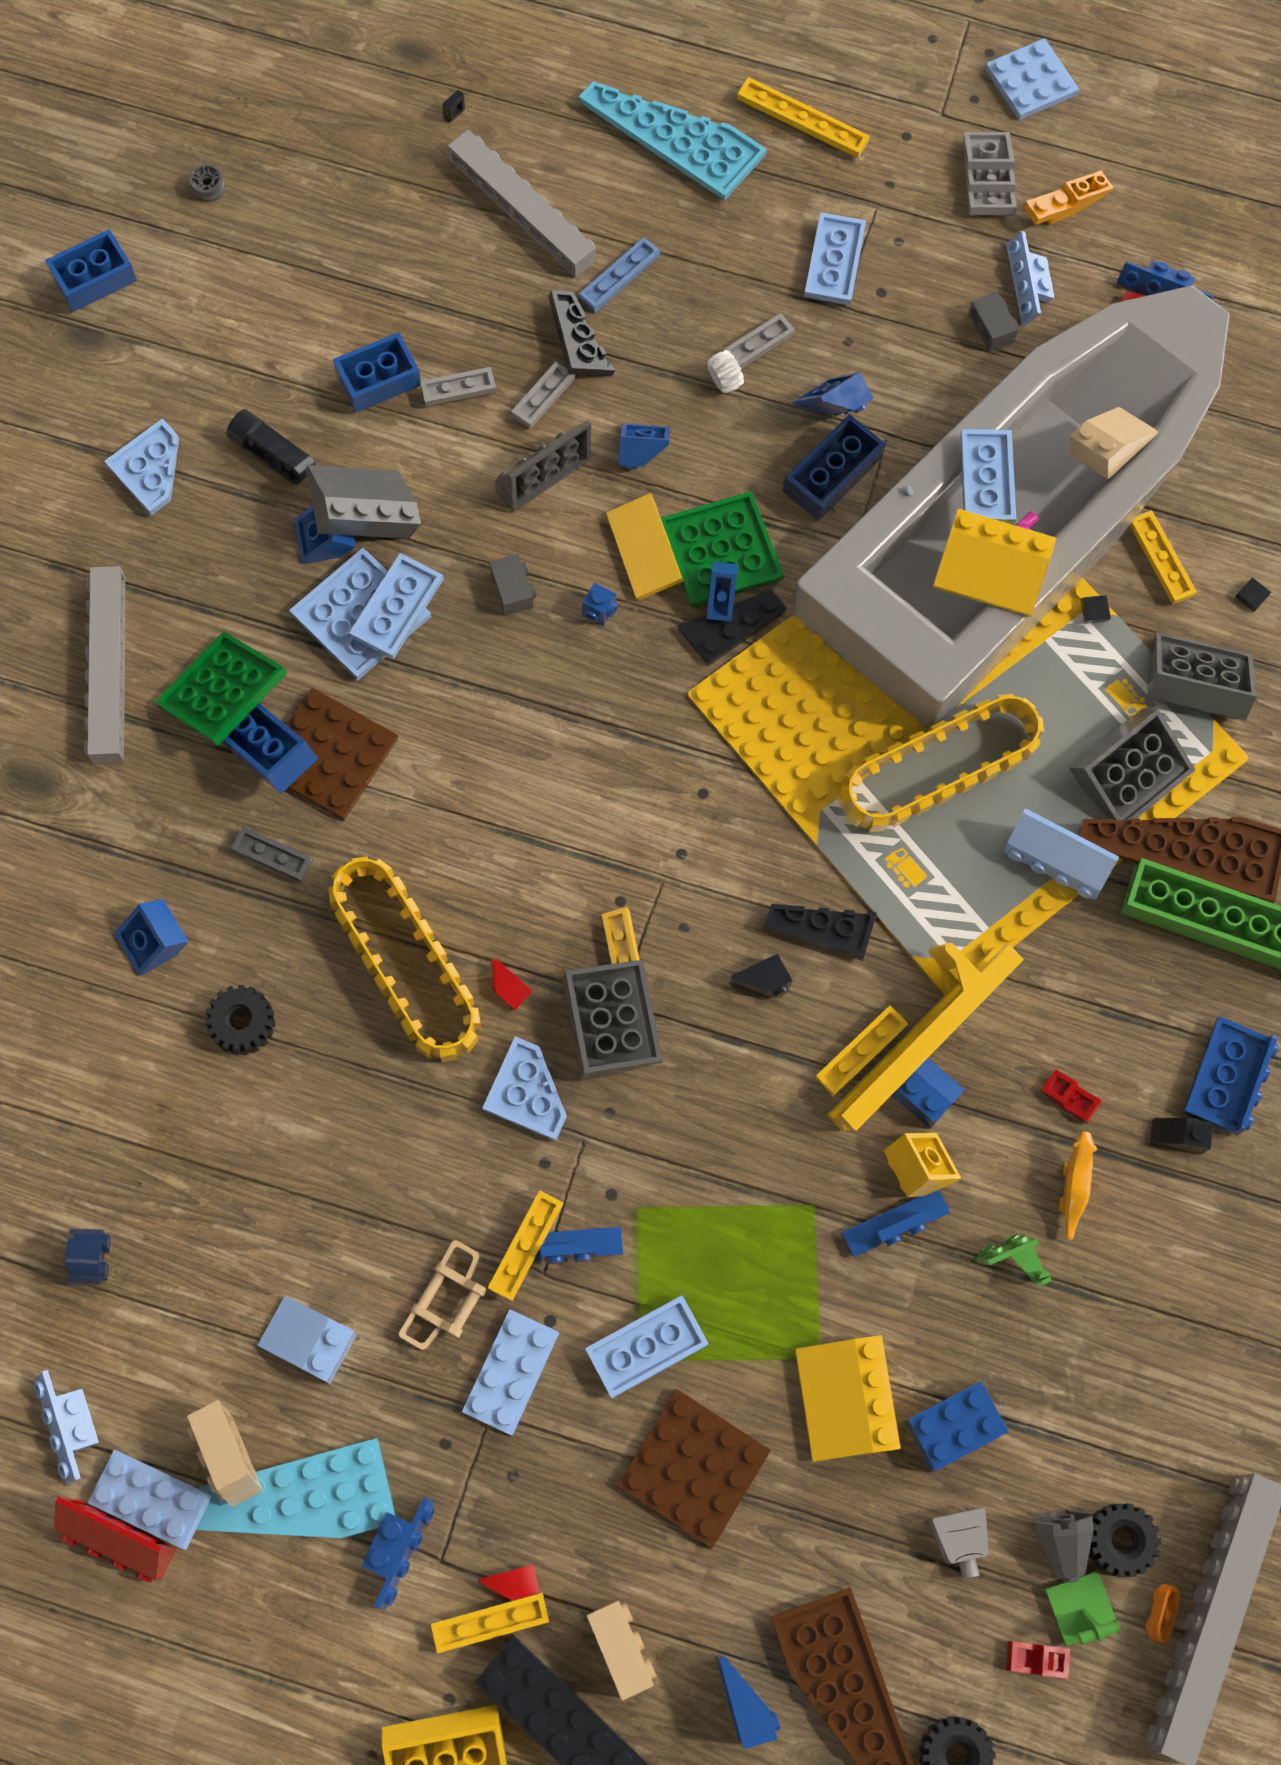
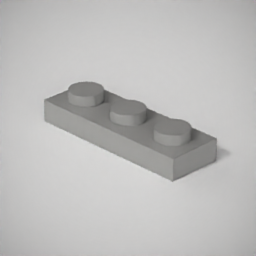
M780 313L726 347L724 351H729L742 369L794 336L795 329Z
M555 362L511 411L512 417L531 429L575 380V374H568L567 368Z
M491 367L420 381L426 407L496 393Z

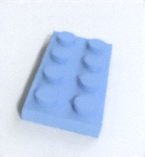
M820 212L804 297L845 305L851 304L866 220Z
M962 429L960 441L964 510L1008 524H1015L1016 504L1012 430Z
M400 553L350 630L349 636L394 660L444 580L443 575Z
M681 1295L590 1345L585 1350L610 1398L613 1399L705 1348L709 1343L684 1297Z
M509 1309L462 1413L513 1436L560 1333Z
M114 1450L88 1503L186 1550L212 1495L120 1451Z

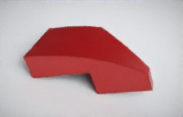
M493 958L491 960L493 981L491 982V989H494V993L512 1010L516 1011L533 991L507 967Z
M534 1565L478 1579L479 1585L488 1588L502 1600L514 1601L540 1594Z

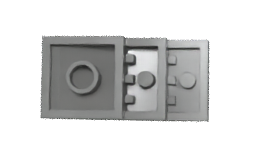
M964 132V165L969 215H1016V182L1013 171L1015 160L1010 132Z

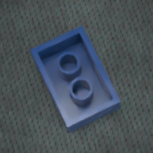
M110 229L45 260L53 280L73 312L137 281L130 261Z
M400 332L333 359L336 376L355 413L421 386L420 371Z
M982 1381L904 1421L930 1473L941 1469L1009 1432Z

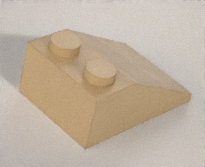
M1117 407L1086 420L1070 435L1069 455L1104 478L1109 479L1153 439L1158 431L1122 408Z

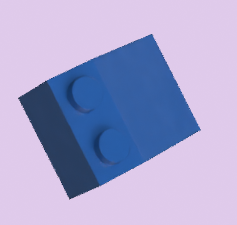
M723 1655L716 1656L740 1746L743 1749L777 1740L776 1732L781 1729L776 1712L770 1711L768 1706Z

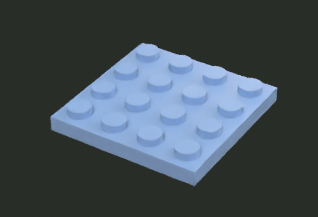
M364 548L359 550L289 610L290 615L357 680L362 678L386 657L382 653L349 636L350 630L388 572ZM428 609L424 610L409 636L431 618V612Z

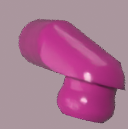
M1030 511L1015 526L1030 530L1039 521V518L1033 511Z

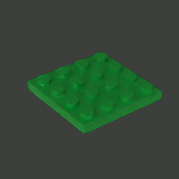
M752 491L661 517L683 578L681 583L690 607L708 603L713 562L737 564L735 594L784 580L785 575Z
M223 631L154 703L161 710L218 746L288 672L280 664Z

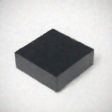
M459 90L442 103L443 118L447 122H452L465 110L464 94Z
M1252 577L1235 597L1255 612L1272 592Z
M1107 595L1083 597L1081 599L1085 624L1105 622L1111 619Z

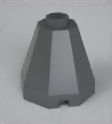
M1065 1510L1066 1514L1058 1515V1511H1050L1035 1516L1036 1534L1055 1576L1062 1578V1581L1067 1583L1079 1581V1577L1085 1575L1094 1530L1091 1512Z

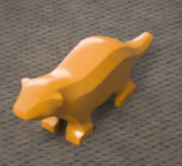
M1085 1131L1081 1132L1073 1144L1074 1151L1070 1155L1068 1163H1064L1062 1175L1065 1176L1063 1197H1060L1058 1210L1065 1212V1229L1068 1240H1072L1074 1237L1076 1226L1087 1206L1091 1192L1092 1154L1097 1151V1147L1094 1145L1091 1133Z

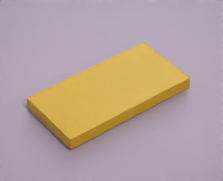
M651 493L606 512L638 601L683 582Z

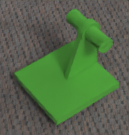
M1012 1235L1004 1239L1005 1244L995 1247V1245L984 1247L979 1250L980 1255L973 1257L976 1263L992 1265L1011 1257L1035 1284L1044 1285L1051 1281V1276H1048L1050 1274L1042 1268L1034 1246L1039 1244L1036 1238H1029L1027 1235Z
M1098 1571L1079 1577L1080 1580L1077 1582H1064L1045 1589L1065 1646L1078 1642L1084 1645L1095 1640L1101 1642L1105 1640L1106 1636L1120 1632V1627L1116 1621Z

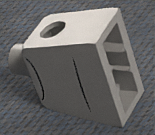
M985 1508L928 1519L945 1563L959 1562L963 1579L980 1576L976 1558L988 1556L989 1554Z

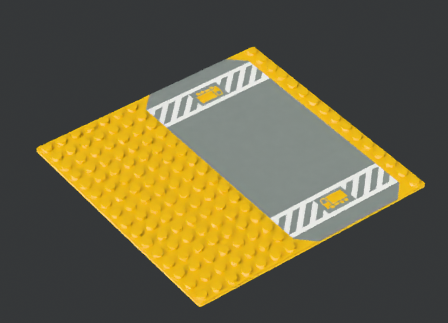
M1083 577L944 719L948 723L953 715L965 709L970 712L975 704L986 699L993 701L997 695L1013 694L1014 697L1027 699L1036 707L1035 709L1039 717H1042L1044 733L1039 738L1041 743L1027 761L1022 760L1017 767L1005 773L1001 770L995 778L983 784L979 781L973 789L963 794L956 791L952 799L940 805L934 802L930 810L918 816L912 813L908 821L896 827L889 824L884 831L869 832L866 828L855 827L846 819L847 815L845 810L840 808L838 796L841 787L844 786L842 781L854 765H861L863 759L875 753L883 755L887 747L897 742L905 744L908 737L920 731L926 734L929 729L825 644L820 636L813 634L807 629V625L798 617L793 615L692 688L688 693L689 699L872 912H877L876 917L944 996L946 990L940 968L928 953L930 947L953 943L975 965L991 948L996 947L1000 951L1008 944L1012 947L1016 946L1079 895L1077 890L1069 886L1059 885L1054 881V878L1033 871L1029 865L1023 862H1016L1010 859L1003 851L1025 808L1078 835L1083 819H1109L1081 788L1069 767L1142 708H1159L1195 768L1192 774L1139 816L1140 820L1177 818L1248 760L1247 754L1209 713L1148 698L1147 683L1152 652L1110 606L1111 619L1109 621L1085 624L1081 599L1083 597L1099 595ZM997 712L990 714L989 719L985 721L979 719L969 724L968 729L963 732L957 730L946 735V740L940 743L936 740L924 746V751L918 754L914 751L903 756L902 761L897 764L891 762L879 768L880 772L875 775L869 773L862 776L861 779L863 781L858 787L852 784L851 791L856 792L857 801L855 802L870 814L881 812V815L892 813V807L898 804L904 807L914 802L915 796L919 794L926 796L936 791L937 785L941 783L948 785L958 780V775L963 772L969 775L981 769L980 764L986 761L991 764L1003 758L1002 753L1008 750L1013 753L1021 749L1019 744L1022 740H1028V734L1025 733L1024 729L1025 725L1019 718L1010 713L1001 714ZM1118 859L1115 866L1122 861V859Z

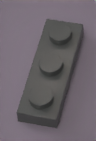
M242 827L231 847L232 852L301 883L313 862L312 857L246 827Z

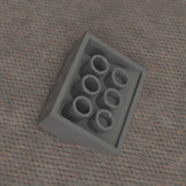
M587 420L567 432L559 433L554 441L548 445L540 446L532 456L521 459L513 469L504 471L495 480L496 493L513 513L591 460V423Z
M306 466L318 534L410 538L421 525L417 502L399 471Z
M1155 633L1147 683L1148 698L1158 702L1165 701L1184 708L1190 707L1202 710L1205 713H1216L1231 719L1246 721L1257 697L1253 654L1164 633Z
M1142 708L1069 767L1081 788L1109 819L1114 820L1138 818L1195 771L1194 766L1159 708Z
M643 960L565 971L562 983L581 1081L607 1077L663 1062Z

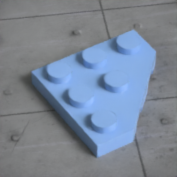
M163 418L104 461L108 469L151 516L171 502L179 445L178 435Z
M514 1037L482 1109L527 1130L557 1141L567 1115L540 1047Z

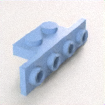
M1021 231L1006 243L1021 323L1026 326L1041 314L1039 300L1049 303L1054 299L1047 258L1029 252L1026 234Z
M48 1370L34 1378L33 1388L36 1397L41 1400L43 1422L45 1425H48L51 1433V1448L58 1456L59 1475L63 1480L65 1479L66 1486H69L80 1479L73 1452L94 1446L99 1442L83 1390L80 1389L55 1396Z

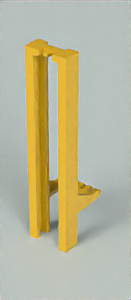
M953 943L929 948V955L939 965L946 994L827 1114L841 1131H857L1024 960L1010 944L1005 945L1000 951L996 947L991 948L975 965Z

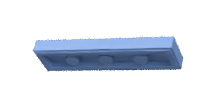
M643 237L578 294V299L592 312L596 313L660 257L661 251Z

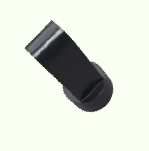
M247 409L239 411L228 425L226 436L250 452L292 484L298 485L307 478V465L316 466L311 456Z

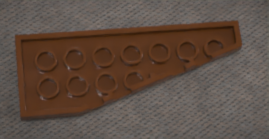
M1209 817L1208 819L1153 818L1152 820H1140V818H1131L1130 820L1083 819L1080 824L1078 836L1117 855L1118 859L1137 864L1143 858L1270 903L1276 901L1281 876V829L1243 817H1231L1230 819H1219L1218 817Z
M851 1587L771 1616L770 1619L789 1674L857 1765H914Z

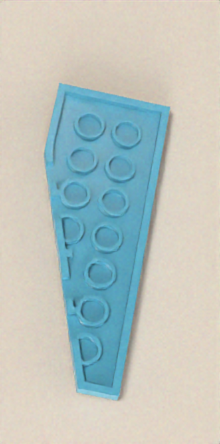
M594 81L579 96V103L724 201L766 156V148L724 122L720 125L711 122L710 118L705 116L698 118L687 114L688 111L657 101H653V103L642 100L641 96L635 94L628 96L619 93V89Z
M378 1438L257 1471L256 1475L263 1491L234 1507H231L226 1500L221 1501L217 1493L212 1492L209 1485L199 1487L198 1489L211 1494L212 1497L196 1530L345 1538L379 1528L386 1512L395 1515V1510Z

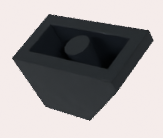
M776 954L732 975L730 984L733 988L764 998H769L773 995L775 998H779L789 992L788 988H790L793 980L780 956Z
M1153 1118L1149 1145L1202 1155L1211 1149L1214 1123L1190 1118Z

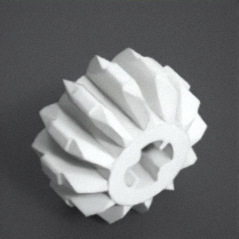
M729 351L719 352L707 360L710 376L717 385V388L724 394L738 389L744 383L738 361L735 360Z

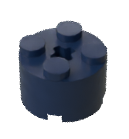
M70 1228L69 1233L74 1237L73 1239H67L65 1271H69L71 1278H65L66 1284L101 1285L102 1280L108 1281L109 1264L104 1262L105 1253H110L111 1236L105 1234L104 1229Z

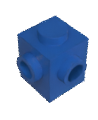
M594 583L582 602V615L604 626L608 618H612L618 608L616 593Z

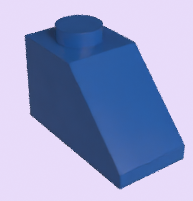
M712 563L707 619L732 621L737 564Z

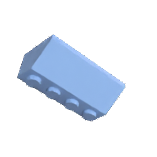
M1026 808L1003 851L1010 859L1016 862H1023L1029 865L1033 871L1054 878V881L1059 885L1069 886L1077 890V893L1082 897L1094 900L1098 897L1119 858L1117 855Z

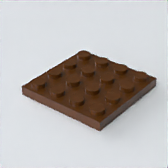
M312 687L286 726L308 744L318 760L287 789L345 821L397 742L398 735Z
M676 1389L617 1487L713 1549L771 1450Z

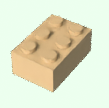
M217 1400L188 1415L191 1426L187 1427V1431L193 1443L196 1442L200 1449L197 1452V1456L203 1468L206 1467L210 1474L207 1477V1481L212 1492H216L221 1501L226 1500L231 1507L261 1493L263 1489L235 1421L221 1402Z
M619 1600L587 1614L621 1700L623 1701L653 1687L652 1679L657 1676L649 1659L643 1660L640 1651L645 1649L638 1631L632 1633L628 1623L633 1621L627 1604L620 1605Z

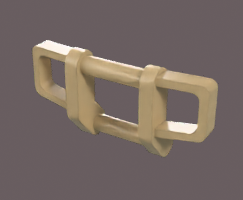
M457 1240L451 1243L442 1261L437 1263L434 1269L436 1272L417 1304H413L410 1310L411 1314L399 1332L401 1339L425 1351L442 1330L460 1338L463 1332L461 1329L479 1297H483L487 1291L485 1287L471 1280L480 1258L478 1252ZM455 1249H461L473 1257L466 1277L446 1266ZM445 1277L470 1291L452 1324L426 1310ZM416 1315L436 1326L424 1343H419L406 1334Z

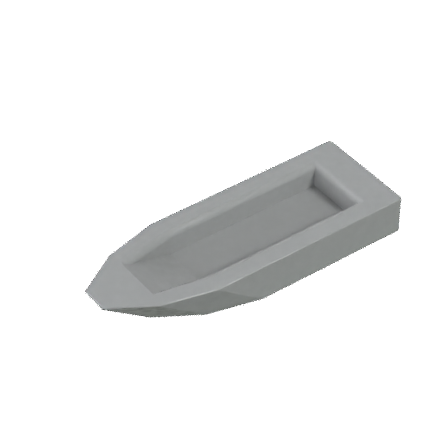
M1191 285L1111 304L1036 347L798 580L793 616L798 617L807 625V629L813 634L820 636L825 644L926 728L929 729L930 726L943 721L1114 546L1180 462L1220 388L1230 313ZM1120 407L1158 432L1153 439L1109 479H1106L1069 455L1070 435L1086 420ZM962 429L1012 430L1016 521L1012 525H1016L1027 513L1033 511L1038 516L1039 521L1030 530L1057 538L1031 617L933 588L958 509L964 510L960 441ZM908 485L913 489L912 495H908L905 492V488Z

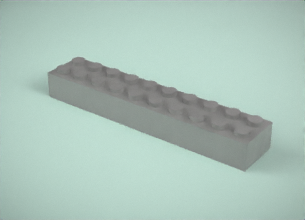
M1255 1473L1239 1475L1231 1483L1229 1494L1232 1496L1229 1505H1225L1221 1512L1220 1520L1223 1523L1220 1531H1217L1213 1536L1211 1547L1214 1549L1211 1558H1208L1204 1563L1202 1575L1205 1576L1202 1585L1196 1588L1193 1595V1602H1195L1192 1614L1189 1613L1185 1619L1183 1628L1186 1632L1183 1641H1179L1175 1648L1174 1657L1177 1659L1174 1668L1169 1669L1165 1678V1685L1167 1686L1165 1695L1159 1698L1156 1705L1155 1713L1158 1714L1156 1722L1149 1727L1146 1735V1742H1148L1146 1749L1182 1765H1196L1281 1507V1484Z

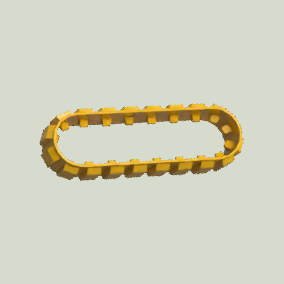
M1013 694L997 695L993 701L986 699L975 704L970 712L965 709L953 715L948 723L944 720L930 726L926 734L920 731L908 737L905 744L897 742L887 747L883 755L875 753L863 759L860 766L854 765L845 775L842 781L844 786L841 787L838 793L840 808L845 810L846 819L857 828L860 826L868 829L869 832L884 831L889 824L896 827L908 821L912 813L918 816L930 810L934 802L940 805L952 799L956 791L963 794L973 789L979 781L983 784L995 778L1001 770L1005 773L1017 767L1022 760L1027 761L1041 743L1039 738L1044 733L1042 717H1039L1035 709L1036 707L1027 699L1014 697ZM997 712L1001 714L1010 713L1019 718L1025 725L1024 729L1025 733L1028 734V740H1022L1019 744L1021 749L1013 753L1008 750L1002 753L1003 758L991 764L986 761L980 764L981 769L969 775L963 772L958 775V780L948 785L941 783L936 786V791L926 796L919 794L914 797V802L904 807L898 804L892 807V813L881 815V812L870 814L855 802L857 801L856 792L851 791L852 784L858 787L863 781L861 779L862 776L869 773L875 775L880 772L879 768L891 762L897 764L902 761L903 756L914 751L918 754L924 751V746L936 740L940 743L946 740V735L957 730L963 732L968 729L969 724L979 719L982 721L989 719L990 714Z
M368 856L352 858L351 862H348L345 866L340 865L331 876L333 886L328 888L332 910H337L335 912L337 921L344 932L351 931L348 934L351 944L357 954L364 953L361 955V959L369 974H377L374 980L383 997L390 996L387 1001L397 1019L404 1018L401 1021V1026L410 1041L417 1040V1051L429 1059L433 1056L441 1058L442 1062L458 1060V1055H461L463 1052L469 1053L478 1042L475 1031L481 1029L478 1008L471 1007L474 1004L471 993L466 985H458L461 982L460 975L452 963H445L447 955L439 941L432 942L434 940L433 931L425 919L419 921L421 918L420 910L412 898L406 899L408 897L407 889L399 876L393 877L392 867L380 859L377 861L368 859ZM374 875V878L379 882L384 879L390 885V888L387 890L390 898L397 897L404 908L400 912L404 920L411 919L417 929L413 933L417 941L424 940L430 950L426 955L429 962L437 961L443 971V974L439 977L443 984H451L457 994L453 1001L456 1006L464 1005L469 1014L463 1017L464 1025L470 1027L467 1033H460L457 1037L458 1042L453 1044L451 1042H444L443 1046L435 1045L436 1041L430 1036L425 1040L418 1033V1030L422 1028L420 1021H411L404 1010L409 1005L406 998L398 999L391 988L396 983L394 978L383 975L378 967L383 961L380 955H371L365 945L370 940L366 932L358 934L352 924L356 919L354 912H345L340 904L347 901L346 893L342 891L345 886L351 884L353 878Z

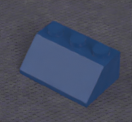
M861 372L829 378L794 400L793 404L796 407L822 415L834 414V416H838L842 413L847 415L853 411L858 413L868 407L866 403L872 400L873 396Z

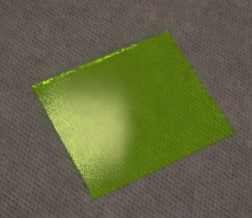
M814 1205L637 1207L640 1318L681 1295L684 1297L709 1345L681 1361L796 1359L795 1349L821 1345L815 1230L816 1209Z

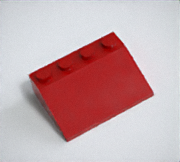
M58 1496L55 1501L54 1530L62 1534L59 1539L73 1546L79 1542L87 1546L85 1552L97 1558H101L103 1554L112 1559L111 1565L126 1571L127 1567L138 1571L135 1576L145 1582L151 1583L153 1579L156 1581L162 1580L177 1547L79 1499Z

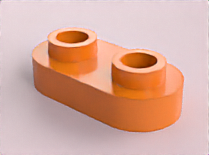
M1161 1584L1154 1591L1151 1614L1146 1622V1631L1149 1639L1161 1644L1167 1643L1172 1635L1180 1603V1592L1175 1586Z

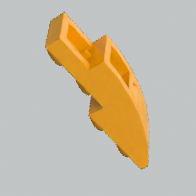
M1098 171L1066 182L1060 190L1026 201L1023 209L1035 225L1045 221L1051 225L1097 202L1110 193L1114 187L1103 172Z

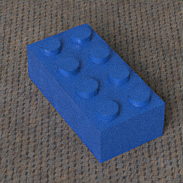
M260 703L222 741L226 748L280 794L318 760L317 756L300 736Z

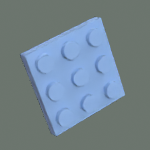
M1045 38L986 63V72L1018 120L1075 97L1079 92V88Z

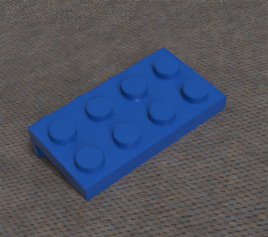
M1221 1016L1217 1017L1182 1113L1201 1121L1214 1123L1213 1126L1236 1136L1245 1130L1248 1131L1254 1119V1116L1251 1115L1253 1107L1259 1104L1262 1097V1092L1259 1091L1261 1084L1266 1082L1270 1074V1068H1268L1269 1061L1275 1057L1279 1045L1276 1044L1278 1036L1272 1034L1268 1037Z

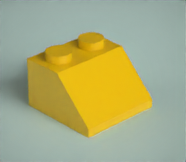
M905 1133L884 1150L888 1164L895 1172L900 1182V1187L907 1197L926 1196L961 1179L937 1133Z

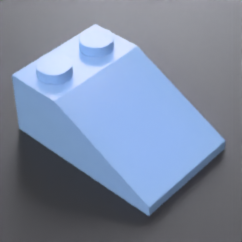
M284 1296L257 1346L331 1384L357 1334L344 1325Z

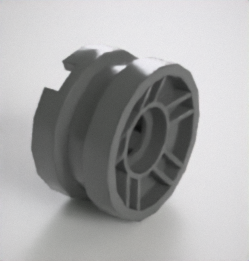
M203 164L197 166L191 172L189 181L194 195L199 200L214 202L223 196L226 186L221 172L216 166Z

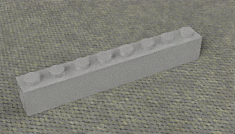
M468 129L448 145L449 160L575 278L596 262L595 244L590 239H586L574 224H570L565 220L558 209L551 207L542 194L536 193L526 179L522 180L511 165H506L495 150H490L480 136H475Z
M121 566L90 567V577L86 578V588L90 592V600H86V612L90 617L89 623L85 625L86 636L89 638V646L85 647L86 660L89 661V669H85L86 684H89V692H86L84 696L85 706L88 708V716L84 717L85 731H88V740H84L85 755L89 756L93 764L124 762L125 575Z

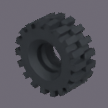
M238 985V988L234 989L233 986L227 987V992L219 991L217 993L218 998L216 1000L212 998L209 1002L211 1008H207L205 1013L207 1015V1019H205L207 1031L216 1045H219L225 1052L228 1050L233 1055H237L238 1052H241L242 1055H249L248 1051L253 1050L255 1053L259 1051L258 1047L261 1044L265 1046L268 1043V1036L272 1038L274 1033L272 1027H275L276 1022L274 1011L264 994L260 991L257 992L255 988L249 986V989H247L244 985ZM237 1010H245L250 1014V1023L243 1029H235L230 1024V1017Z
M1119 1503L1107 1505L1094 1513L1095 1517L1092 1518L1094 1530L1089 1557L1091 1560L1096 1561V1566L1100 1570H1105L1107 1574L1117 1577H1134L1147 1572L1146 1569L1156 1563L1153 1560L1155 1557H1159L1160 1550H1157V1546L1161 1544V1538H1157L1156 1532L1160 1531L1158 1525H1153L1152 1521L1154 1519L1152 1516L1146 1515L1144 1509L1134 1507L1133 1504ZM1120 1528L1127 1530L1133 1540L1131 1548L1125 1552L1118 1551L1112 1544V1535Z
M949 1716V1718H941L937 1720L936 1724H931L928 1727L929 1731L927 1734L922 1736L923 1744L919 1746V1753H921L920 1765H949L946 1760V1750L954 1743L962 1744L967 1750L968 1758L964 1765H993V1759H996V1752L992 1750L994 1744L986 1735L987 1732L978 1726L977 1723L963 1717Z

